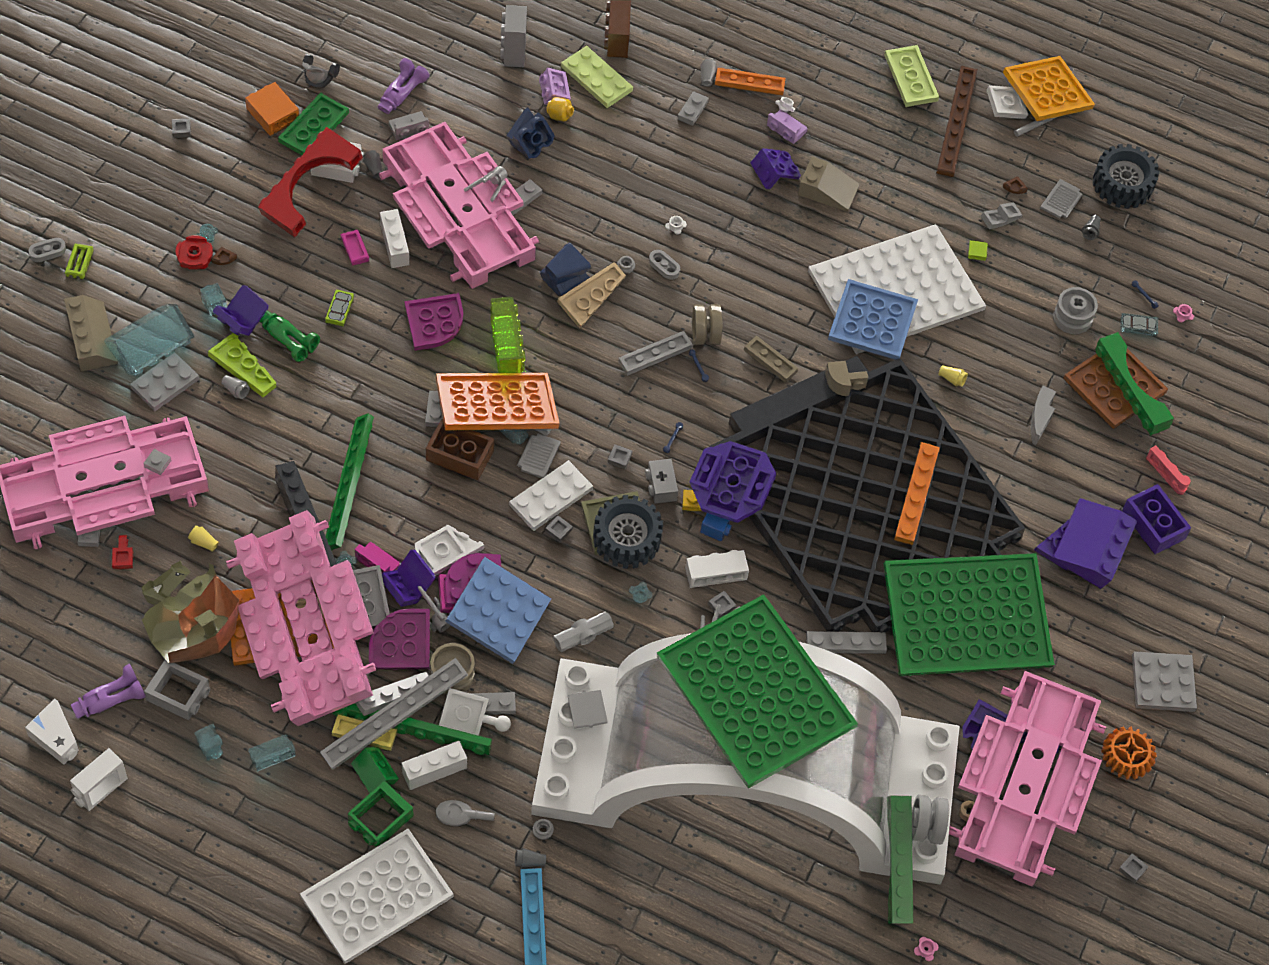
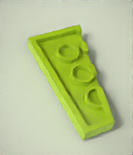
M232 333L208 351V356L239 380L247 382L248 386L261 397L266 396L276 388L275 380L264 367L259 365L257 358L250 354L247 346L238 339V335Z

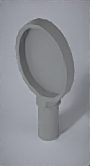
M457 800L444 801L436 808L438 820L449 826L465 825L471 818L494 821L495 813L472 810L469 805Z

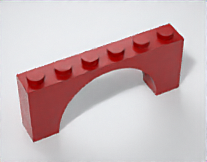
M326 127L324 131L317 135L316 140L307 146L305 153L296 159L294 166L284 173L282 180L272 187L270 194L261 200L258 206L261 214L293 237H296L306 225L304 217L293 206V191L298 180L310 169L321 165H340L352 171L363 158L361 150Z

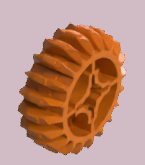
M1123 726L1120 730L1115 729L1107 735V739L1103 742L1101 753H1103L1102 760L1107 761L1106 767H1112L1111 773L1116 771L1118 772V778L1125 775L1126 780L1130 776L1135 780L1138 776L1142 778L1151 771V767L1155 764L1157 753L1154 752L1156 746L1151 745L1152 739H1146L1147 733L1142 735L1140 734V729H1137L1135 732L1132 726L1128 730ZM1119 742H1126L1124 745L1115 746ZM1143 760L1139 764H1132L1133 761Z

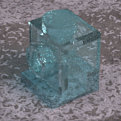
M214 724L194 732L196 742L207 761L219 758L223 754L221 749L223 742L219 734H216Z

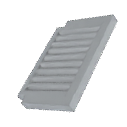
M1060 179L1040 209L1059 219L1061 217L1066 219L1083 194L1079 192V188Z
M539 433L537 436L531 435L517 466L521 468L522 472L544 478L561 441Z

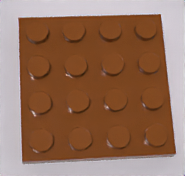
M1127 349L1126 363L1136 384L1155 400L1166 394L1168 388ZM1097 354L1064 375L1063 379L1113 429L1135 415L1131 404L1124 398L1122 390L1115 384L1113 376L1106 370L1104 362Z

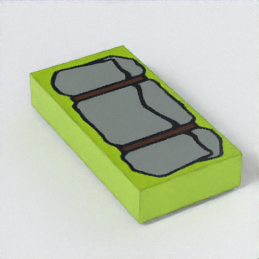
M341 290L335 291L325 318L326 323L344 327L354 299V293Z

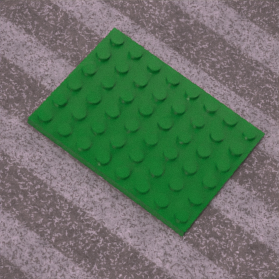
M1037 553L893 560L883 563L899 676L1051 668L1055 665Z
M764 594L657 652V658L748 789L858 726L857 721Z

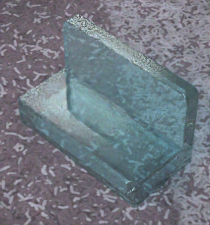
M282 735L248 750L257 771L296 756L295 747L292 741H289L287 735Z

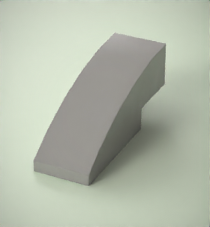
M1044 385L1038 394L1032 412L1031 437L1034 445L1038 443L1055 410L1050 405L1053 402L1056 391Z

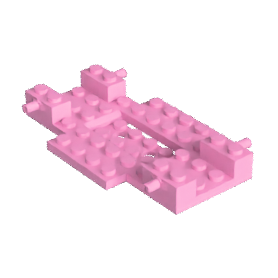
M443 122L383 148V163L388 170L379 173V177L383 180L391 176L400 187L406 186V188L393 193L394 200L428 249L443 242L450 248L454 254V264L459 270L450 275L452 282L463 278L473 289L488 282L489 272L513 261L519 267L534 261L536 250L534 244L539 243V240L536 236L529 239L511 214V211L523 206V200L507 178L504 179L506 184L502 186L493 202L490 199L499 184H493L490 180L485 183L481 182L466 192L464 191V188L484 177L490 171H493L497 164L488 152L471 158L462 146L467 143L464 136L457 139L446 122ZM427 180H430L432 187L437 190L441 199L449 207L450 212L457 218L458 226L426 182ZM446 181H452L454 182V185L451 187H447L444 183ZM469 206L472 207V211L464 212L462 208Z
M126 416L49 435L53 449L52 452L21 460L15 457V461L12 458L10 463L0 465V487L16 543L32 539L34 549H38L36 542H38V546L41 548L40 537L55 533L53 524L72 519L78 536L155 515L150 498L169 494L171 501L187 498L189 507H193L192 502L195 507L197 502L194 496L207 492L209 489L187 416L174 420L167 418V422L166 418L162 420L163 423L132 431L129 429ZM154 449L171 457L170 464L161 475L145 468L143 464ZM117 463H124L126 465L120 471L114 468ZM79 473H85L87 478L79 481L76 479V476ZM139 476H144V477H140V480H137V481L125 483V484H122V485L110 487V488H107V489L95 491V492H92V493L80 495V496L73 497V498H71L70 496H69V497H66L67 495H74V496H75V495H78V494H79L80 492H82V491H86V490H90V489H91V490H97V489H99V487H101V486H105V485H109V484H110V485H116V484H118L120 481H124V480H127V479L135 480V479H137Z
M307 510L289 517L290 525L257 538L251 533L234 540L237 557L226 561L229 569L237 565L242 566L244 575L250 580L254 591L255 599L240 604L238 610L259 677L265 679L279 673L282 680L279 683L282 701L271 704L272 710L275 713L285 708L290 721L297 726L373 696L366 674L376 671L374 663L363 666L355 642L374 632L352 566L348 560L332 567L330 566L319 531L329 528L326 520L316 524L315 518ZM311 580H313V583H314V586H315V589H316V593H317V596H318V599H319V602H320V605H321V608H322V611H323V614H324V617H325V620H326V623H327V626H328V629H329V632H330V635H331V639H332L334 648L332 647L331 640H330V637H329V634H328V631H327V628H326V625H325V622H324V619H323V616H322V613H321V610H320V607H319V604H318V601H317V597H316V594H315V591H314V588H313V585H312ZM279 593H281L282 600L284 601L285 608L287 611V617L290 620L293 629V635L296 639L299 648V654L302 658V662L298 661L292 643V639L284 618V614L278 599ZM302 598L306 599L305 607L297 608V601ZM311 634H317L318 640L314 644L308 643V637Z
M1025 671L1015 691L1004 686L1002 688L1001 694L1012 698L1006 721L1003 722L991 716H985L958 786L962 790L977 795L966 826L962 831L950 826L949 835L958 838L955 856L973 863L976 858H979L1015 873L1013 879L1033 887L1040 872L1050 876L1054 874L1055 868L1045 865L1044 858L1055 827L1074 835L1078 829L1102 761L1084 754L1083 750L1091 730L1104 734L1106 726L1095 723V717L1101 700ZM1024 732H1027L1028 734L1002 801L999 799L1022 735ZM1058 746H1062L1038 814H1035L1037 803ZM1036 749L1042 751L1043 758H1034L1032 751ZM1027 785L1030 788V793L1027 795L1021 794L1019 786Z

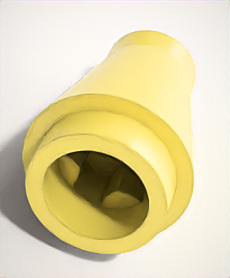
M942 365L939 370V376L945 378L956 387H962L967 380L968 373L964 372L963 369Z
M197 525L188 536L191 543L209 549L212 552L219 544L203 527Z

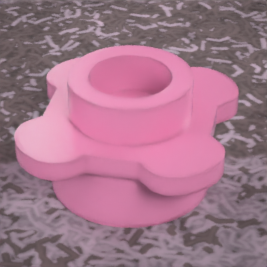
M1182 304L1173 309L1178 322L1182 323L1185 320H1193L1194 318L1192 308L1189 305Z
M921 937L918 947L914 949V953L917 956L924 957L926 961H932L934 958L933 954L939 947L931 939Z

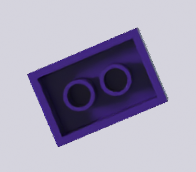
M1158 484L1128 498L1122 509L1124 513L1137 520L1135 529L1154 554L1185 540L1191 530L1190 525Z

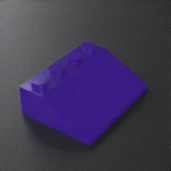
M1080 498L1052 559L1101 589L1112 581L1137 520L1120 510Z

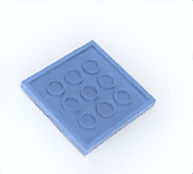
M848 279L828 340L891 359H900L918 299Z
M484 557L445 622L513 664L551 598Z

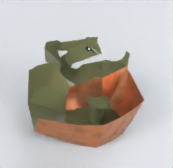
M181 561L171 565L168 571L154 581H148L141 587L147 602L155 605L145 613L142 622L151 643L168 663L194 660L219 653L235 633L239 599L217 577L214 566L210 563L209 571L204 575L194 578L179 590L176 597H171V592L190 573L189 569L183 566Z

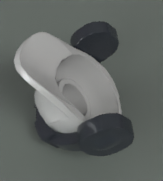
M306 54L302 62L306 83L318 89L325 88L333 78L338 76L340 65L332 63L328 71L313 66V56Z

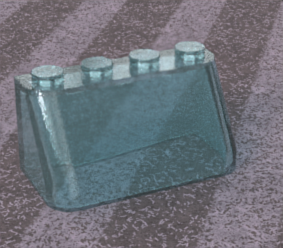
M165 304L109 336L104 342L128 375L133 374V376L142 373L144 371L142 368L147 365L153 366L157 364L162 356L172 355L177 347L180 346L182 348L190 344V340L195 336L177 304Z

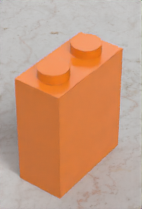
M276 82L266 85L264 88L245 97L246 109L270 136L288 127L299 116L297 106Z

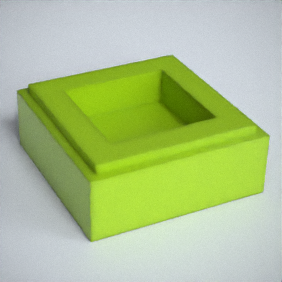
M970 240L968 258L986 261L988 243Z

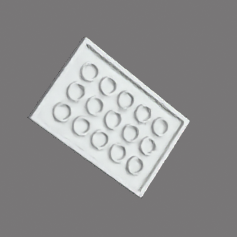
M406 829L300 893V897L344 964L447 902L454 897V894L410 830Z

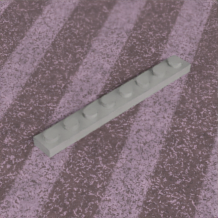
M454 658L320 752L330 768L332 770L467 677V672L458 660Z

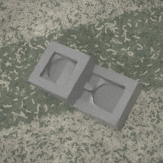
M1014 202L1000 204L996 210L984 211L980 217L989 229H994L1018 220L1022 217V214Z

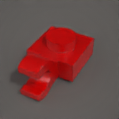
M119 535L118 548H112L113 569H133V547H128L127 535Z

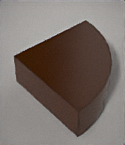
M1018 176L1003 183V188L1014 194H1023L1028 190Z
M221 247L213 256L211 262L216 265L230 264L237 259V254Z

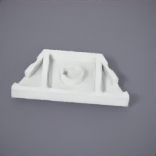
M449 525L415 543V550L435 576L449 569L459 558L484 549V544L481 541L476 542L470 539L469 535L458 532Z

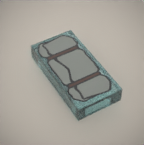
M1122 313L1121 332L1157 336L1158 317Z

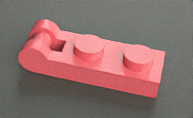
M1156 445L1150 448L1146 459L1177 494H1185L1191 482L1190 478L1182 475L1177 466L1172 464L1166 457V454Z

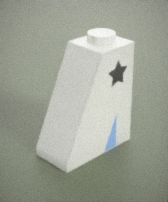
M54 699L25 728L32 740L62 764H65L77 755L78 746L58 701Z

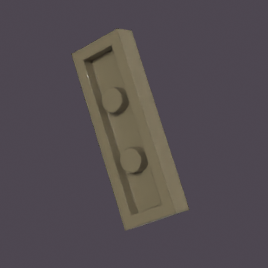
M755 336L744 346L746 353L785 383L798 372L797 366L758 336Z

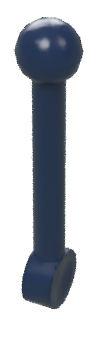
M1138 281L1132 282V286L1136 287L1151 303L1153 309L1159 307L1158 303L1153 301L1139 286Z
M693 349L689 350V355L693 357L702 375L701 380L708 382L709 376L704 373L695 355L696 351Z
M676 423V430L667 446L663 448L664 453L670 452V446L679 430L683 429V423Z

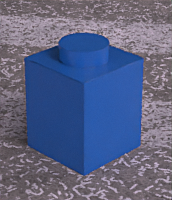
M707 513L702 522L700 533L722 542L724 535H729L732 525L729 524L730 520Z

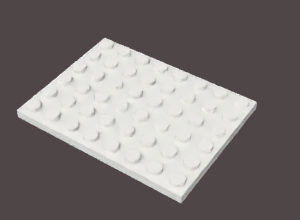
M936 224L808 267L810 276L834 317L836 316L848 279L918 299L907 337L983 311L986 308L984 301ZM852 347L856 354L865 352L864 350Z

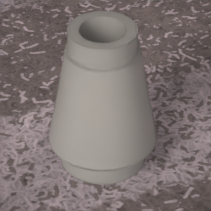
M705 59L700 65L702 85L711 86L717 65L714 60Z
M229 375L224 376L222 379V385L235 398L243 399L248 395L250 387L247 382Z

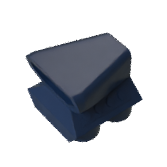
M527 107L506 137L512 147L520 151L529 160L530 158L538 157L543 146H550L555 135L545 118L539 112L534 116Z
M567 243L546 267L539 272L543 281L557 296H563L590 278L586 272L590 270L591 265L571 243Z

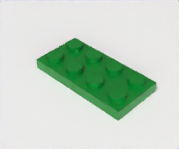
M319 93L278 137V142L303 155L307 146L316 140L317 135L321 131H324L326 127L333 131L349 114V108Z

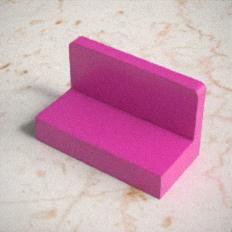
M369 542L365 547L359 544L355 548V559L366 567L380 565L381 573L394 571L400 566L399 561L372 542Z

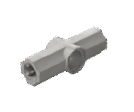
M605 611L588 620L584 618L576 621L571 628L554 635L553 640L558 651L563 652L578 644L586 645L592 642L597 635L612 629L614 624L609 613Z

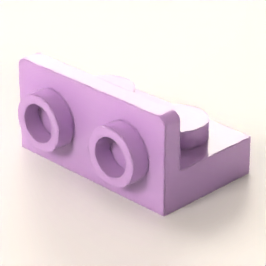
M547 68L539 78L544 104L547 105L555 97L570 100L566 72Z
M779 110L776 114L770 113L768 115L767 126L793 144L807 132L806 126L782 110Z

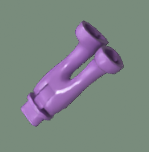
M403 58L399 63L401 72L384 92L383 97L380 99V104L377 106L378 109L386 114L396 110V107L402 104L418 84L425 82L429 78V72L424 67L418 66L415 69L411 60ZM409 77H411L408 83L404 87H401L409 79Z
M128 664L123 667V675L120 678L87 692L82 696L83 700L79 697V701L71 704V707L78 719L84 715L89 717L91 714L101 713L121 702L130 699L140 700L146 696L131 665ZM130 686L129 688H126L125 690H123V691H121V692H119V693H117V694H115V695L109 696V695H110L111 693H113V692H116V691H118V690H120V689H123V688H125V687Z

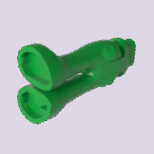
M268 310L259 321L262 324V328L267 330L273 338L292 352L291 356L296 362L304 361L308 357V352L313 353L320 342V336L317 333L311 332L308 335H304L288 320ZM288 335H289V336H292V337H293L295 340H297L300 344H297V343H295L294 341H292V340L288 337Z

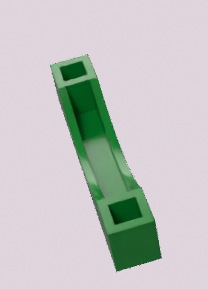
M1119 332L1100 338L1095 348L1098 357H1101L1106 370L1111 373L1115 384L1120 387L1124 398L1129 401L1133 412L1138 415L1143 428L1150 435L1169 429L1174 417L1164 403L1147 395L1133 380L1126 363L1127 345Z
M891 795L887 797V821L890 841L888 923L913 924L912 796Z

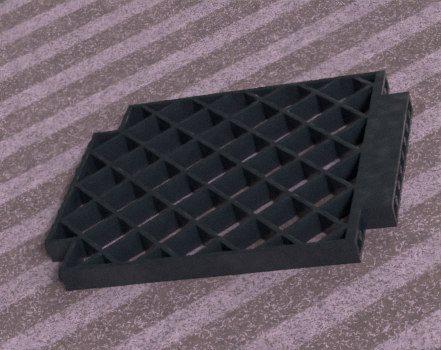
M858 356L846 360L848 373L867 371L868 381L866 388L859 390L851 389L849 396L839 395L828 386L824 370L731 413L729 425L735 434L709 447H715L729 441L746 446L767 436L763 452L767 454L773 468L790 472L791 476L787 487L772 484L768 494L770 497L784 500L780 515L759 510L750 515V519L827 632H838L849 623L854 624L862 618L871 632L886 633L892 627L889 605L868 600L871 583L887 587L885 573L875 571L878 555L897 560L941 558L915 551L918 536L946 542L944 558L949 557L952 544L980 551L979 556H984L985 553L988 556L1002 555L999 551L1003 550L1008 544L1012 542L1017 543L1023 538L1025 527L901 358L869 372ZM879 383H884L881 396L862 392ZM887 385L908 389L914 396L913 404L885 398ZM845 400L842 415L824 410ZM849 402L877 409L874 423L846 416ZM885 411L909 417L906 431L877 424L880 412ZM806 418L803 433L785 429V427ZM916 419L934 424L939 431L938 439L911 433L912 420ZM810 420L838 427L835 441L808 435L807 430ZM842 429L869 435L870 439L867 450L839 443ZM874 437L902 444L899 458L870 451ZM774 439L799 446L795 460L767 453L770 440ZM921 442L940 447L938 454L960 459L965 469L963 474L934 467L914 543L910 550L884 543L882 539L885 527L897 530L900 517L889 514L892 500L905 502L908 489L896 486L899 472L912 475L916 462L903 459L906 445L920 449ZM805 447L831 454L828 467L824 468L800 462L802 448ZM835 455L863 462L860 477L831 470ZM867 464L894 470L895 475L892 485L863 478ZM795 474L824 481L820 496L791 489ZM733 481L730 485H737L738 482ZM936 481L959 487L957 502L929 495L931 482ZM827 483L855 489L856 493L853 504L824 497ZM964 489L985 494L991 501L990 509L985 510L962 504ZM863 491L889 498L885 513L856 506L859 492ZM787 502L816 508L813 523L784 517ZM925 508L953 515L950 530L922 523ZM820 510L849 517L846 531L842 532L816 525ZM958 516L986 523L983 538L956 532L955 527ZM852 519L881 525L878 541L849 534ZM991 525L1012 530L992 541L988 540ZM769 526L776 528L775 533H773ZM780 529L809 536L805 552L782 546L777 539ZM817 538L842 545L838 561L810 554L809 550L812 539ZM845 546L874 553L871 569L842 562ZM794 563L801 564L800 571ZM805 566L834 573L831 589L808 584L803 577ZM838 574L867 582L864 598L834 591ZM820 600L827 602L826 608H824ZM831 603L853 609L833 620L828 614ZM874 615L886 618L878 622Z

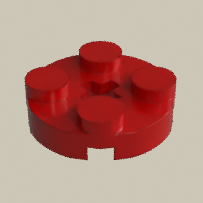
M188 236L186 240L180 241L176 246V258L182 268L205 269L213 258L212 245L202 236ZM193 250H197V254L195 255L190 253H193Z

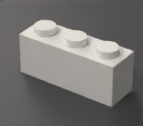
M398 209L380 212V225L391 268L409 265V250Z
M731 550L728 553L721 554L712 553L707 556H692L687 558L685 566L690 588L747 580L749 573L744 550Z
M460 741L402 762V774L409 790L467 769V757Z

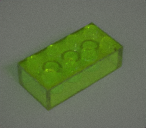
M513 297L491 299L490 321L498 373H522L525 371V350H522L523 337L519 331L521 330L520 319L517 318L518 305L514 304Z

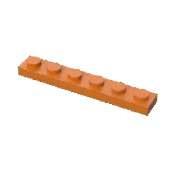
M921 442L894 540L911 545L914 543L940 447Z

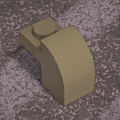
M846 361L827 362L825 376L827 384L833 392L842 396H849L851 389L859 390L866 388L868 381L867 371L848 373Z

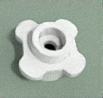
M781 97L780 100L775 102L779 109L784 112H794L795 110L792 107L794 102L790 98Z
M673 216L670 218L669 223H666L665 227L675 234H681V230L686 227L687 223L680 216Z

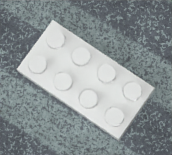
M568 460L510 500L509 506L535 531L591 492L593 485Z

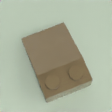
M812 156L800 182L798 195L848 212L860 184L830 162Z

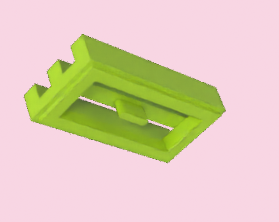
M74 244L65 270L66 277L72 275L73 278L79 276L80 279H84L94 251L93 246ZM81 249L75 269L72 270L78 250ZM86 250H87V253H86L84 262H83V264H82L81 270L79 271L80 266H81V263H82L83 258H84V255H85V252H86Z

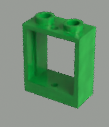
M383 781L348 812V824L355 832L359 831L363 835L362 837L368 845L371 846L373 844L375 847H378L414 816L413 807L390 785ZM383 798L400 816L376 836L359 818Z

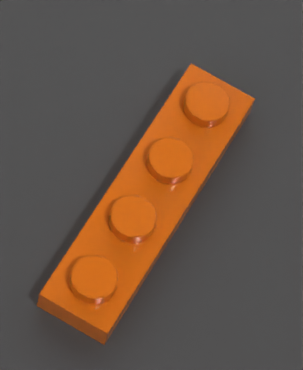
M717 68L715 85L783 95L786 78Z

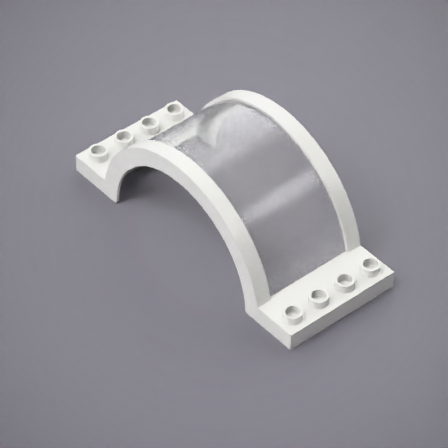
M690 634L677 635L649 643L631 653L621 663L619 668L560 659L531 815L613 828L615 821L624 811L653 799L679 795H718L750 799L799 812L827 825L842 835L855 849L859 857L860 871L890 876L887 797L891 795L912 796V809L917 795L929 796L931 803L936 797L946 798L949 802V820L943 844L930 843L928 835L923 842L912 841L913 880L941 885L945 875L959 726L901 716L898 701L890 689L875 675L860 665L828 650L799 642L857 721L858 726L748 789L657 658L658 651ZM601 690L608 723L595 725L592 728L588 726L574 729L568 695L582 693L583 691Z

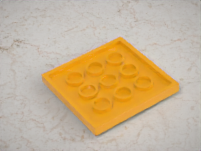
M1061 56L1009 66L1003 70V74L1036 121L1090 110L1095 105Z

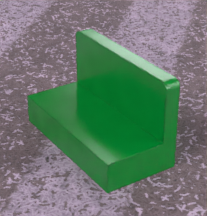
M379 747L365 748L351 763L369 793L383 781L391 785L399 780Z

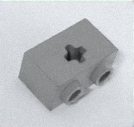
M672 459L649 461L648 469H645L646 480H650L648 490L649 496H653L654 504L677 501L678 487Z

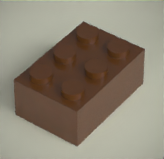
M631 0L607 1L606 12L609 13H606L605 25L609 26H605V38L608 39L604 40V49H607V57L628 58Z
M441 419L426 447V461L479 481L494 452V438L473 430H445L443 419Z

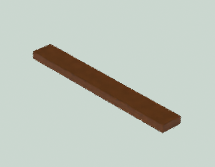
M965 66L960 67L937 174L954 177L978 69Z

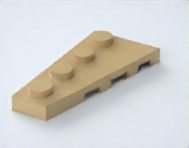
M613 262L558 298L557 302L574 323L581 328L625 279L626 275Z

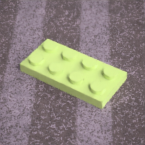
M918 45L885 51L884 56L905 107L937 102L939 100V95Z
M585 46L561 62V68L606 108L633 91V86L588 46Z

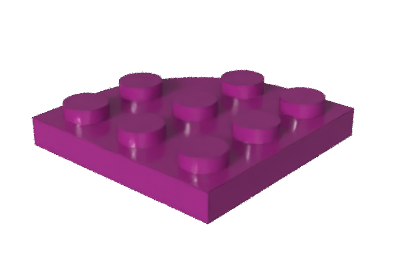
M459 293L405 301V309L415 351L442 346L454 339L459 333L463 324V307Z
M474 553L463 556L455 561L444 580L445 607L455 606L484 557L501 567V555Z
M430 609L398 610L387 615L375 627L369 642V664L374 663L376 669H430Z

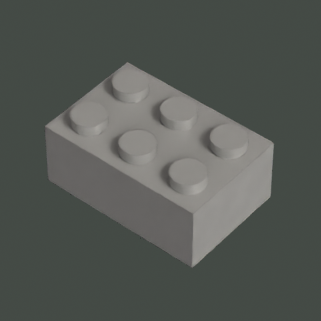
M506 5V12H502V23L505 24L501 25V48L504 49H501L500 59H504V66L524 67L527 6Z

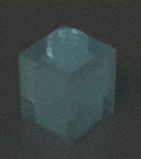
M218 283L207 285L200 289L201 299L210 316L215 315L213 310L216 305L227 308L226 299Z

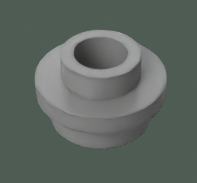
M623 256L618 260L617 266L623 273H631L635 269V262L630 256Z
M540 819L534 823L533 834L538 839L544 840L552 836L554 828L549 820ZM540 828H546L547 831H546V832H540L539 829H540Z

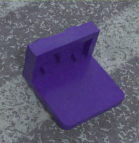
M762 148L750 162L765 189H771L780 177L799 179L801 177L798 167L793 163L790 154L786 151Z
M243 285L227 308L216 305L213 312L218 315L217 319L230 326L229 329L233 333L249 336L268 310L269 305L248 286Z
M410 550L398 569L383 572L382 578L385 587L402 607L417 604L422 598L418 587L421 586L426 592L434 581L435 574L416 550Z

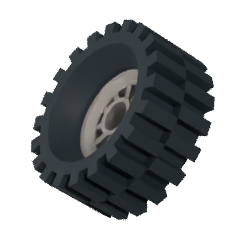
M1118 144L1117 148L1111 146L1108 151L1105 150L1099 158L1093 175V186H1096V193L1100 192L1099 197L1102 200L1106 198V203L1109 205L1112 202L1115 203L1117 208L1124 205V209H1129L1130 205L1133 208H1137L1139 204L1144 205L1147 200L1149 201L1158 181L1159 166L1158 163H1154L1155 158L1153 156L1148 157V151L1141 152V147L1136 146V149H1133L1131 144H1127L1126 147H1123V144Z
M623 495L622 500H619L618 496L612 499V503L606 501L604 508L600 507L598 515L595 517L593 544L595 548L597 547L599 556L604 554V561L608 563L609 560H612V566L615 567L618 566V563L623 564V569H628V565L632 564L634 569L638 568L639 562L643 566L646 565L648 558L652 560L655 557V553H658L663 532V520H661L660 512L655 513L656 507L653 504L648 506V500L643 498L642 502L638 501L639 496L633 495V499H628V495Z

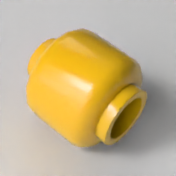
M555 97L548 102L547 113L551 119L565 122L573 115L574 107L570 100Z

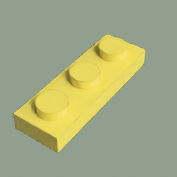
M338 715L332 730V736L341 738L364 721ZM392 728L369 745L391 751L397 729Z

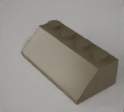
M85 295L65 298L64 301L81 372L118 364L104 302Z

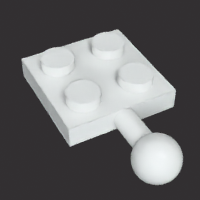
M989 86L986 91L995 117L1026 119L1028 116L1026 105L1013 87Z
M450 688L439 726L479 736L482 722L494 725L498 731L505 732L509 730L511 721L507 716L496 718L485 715L489 698Z

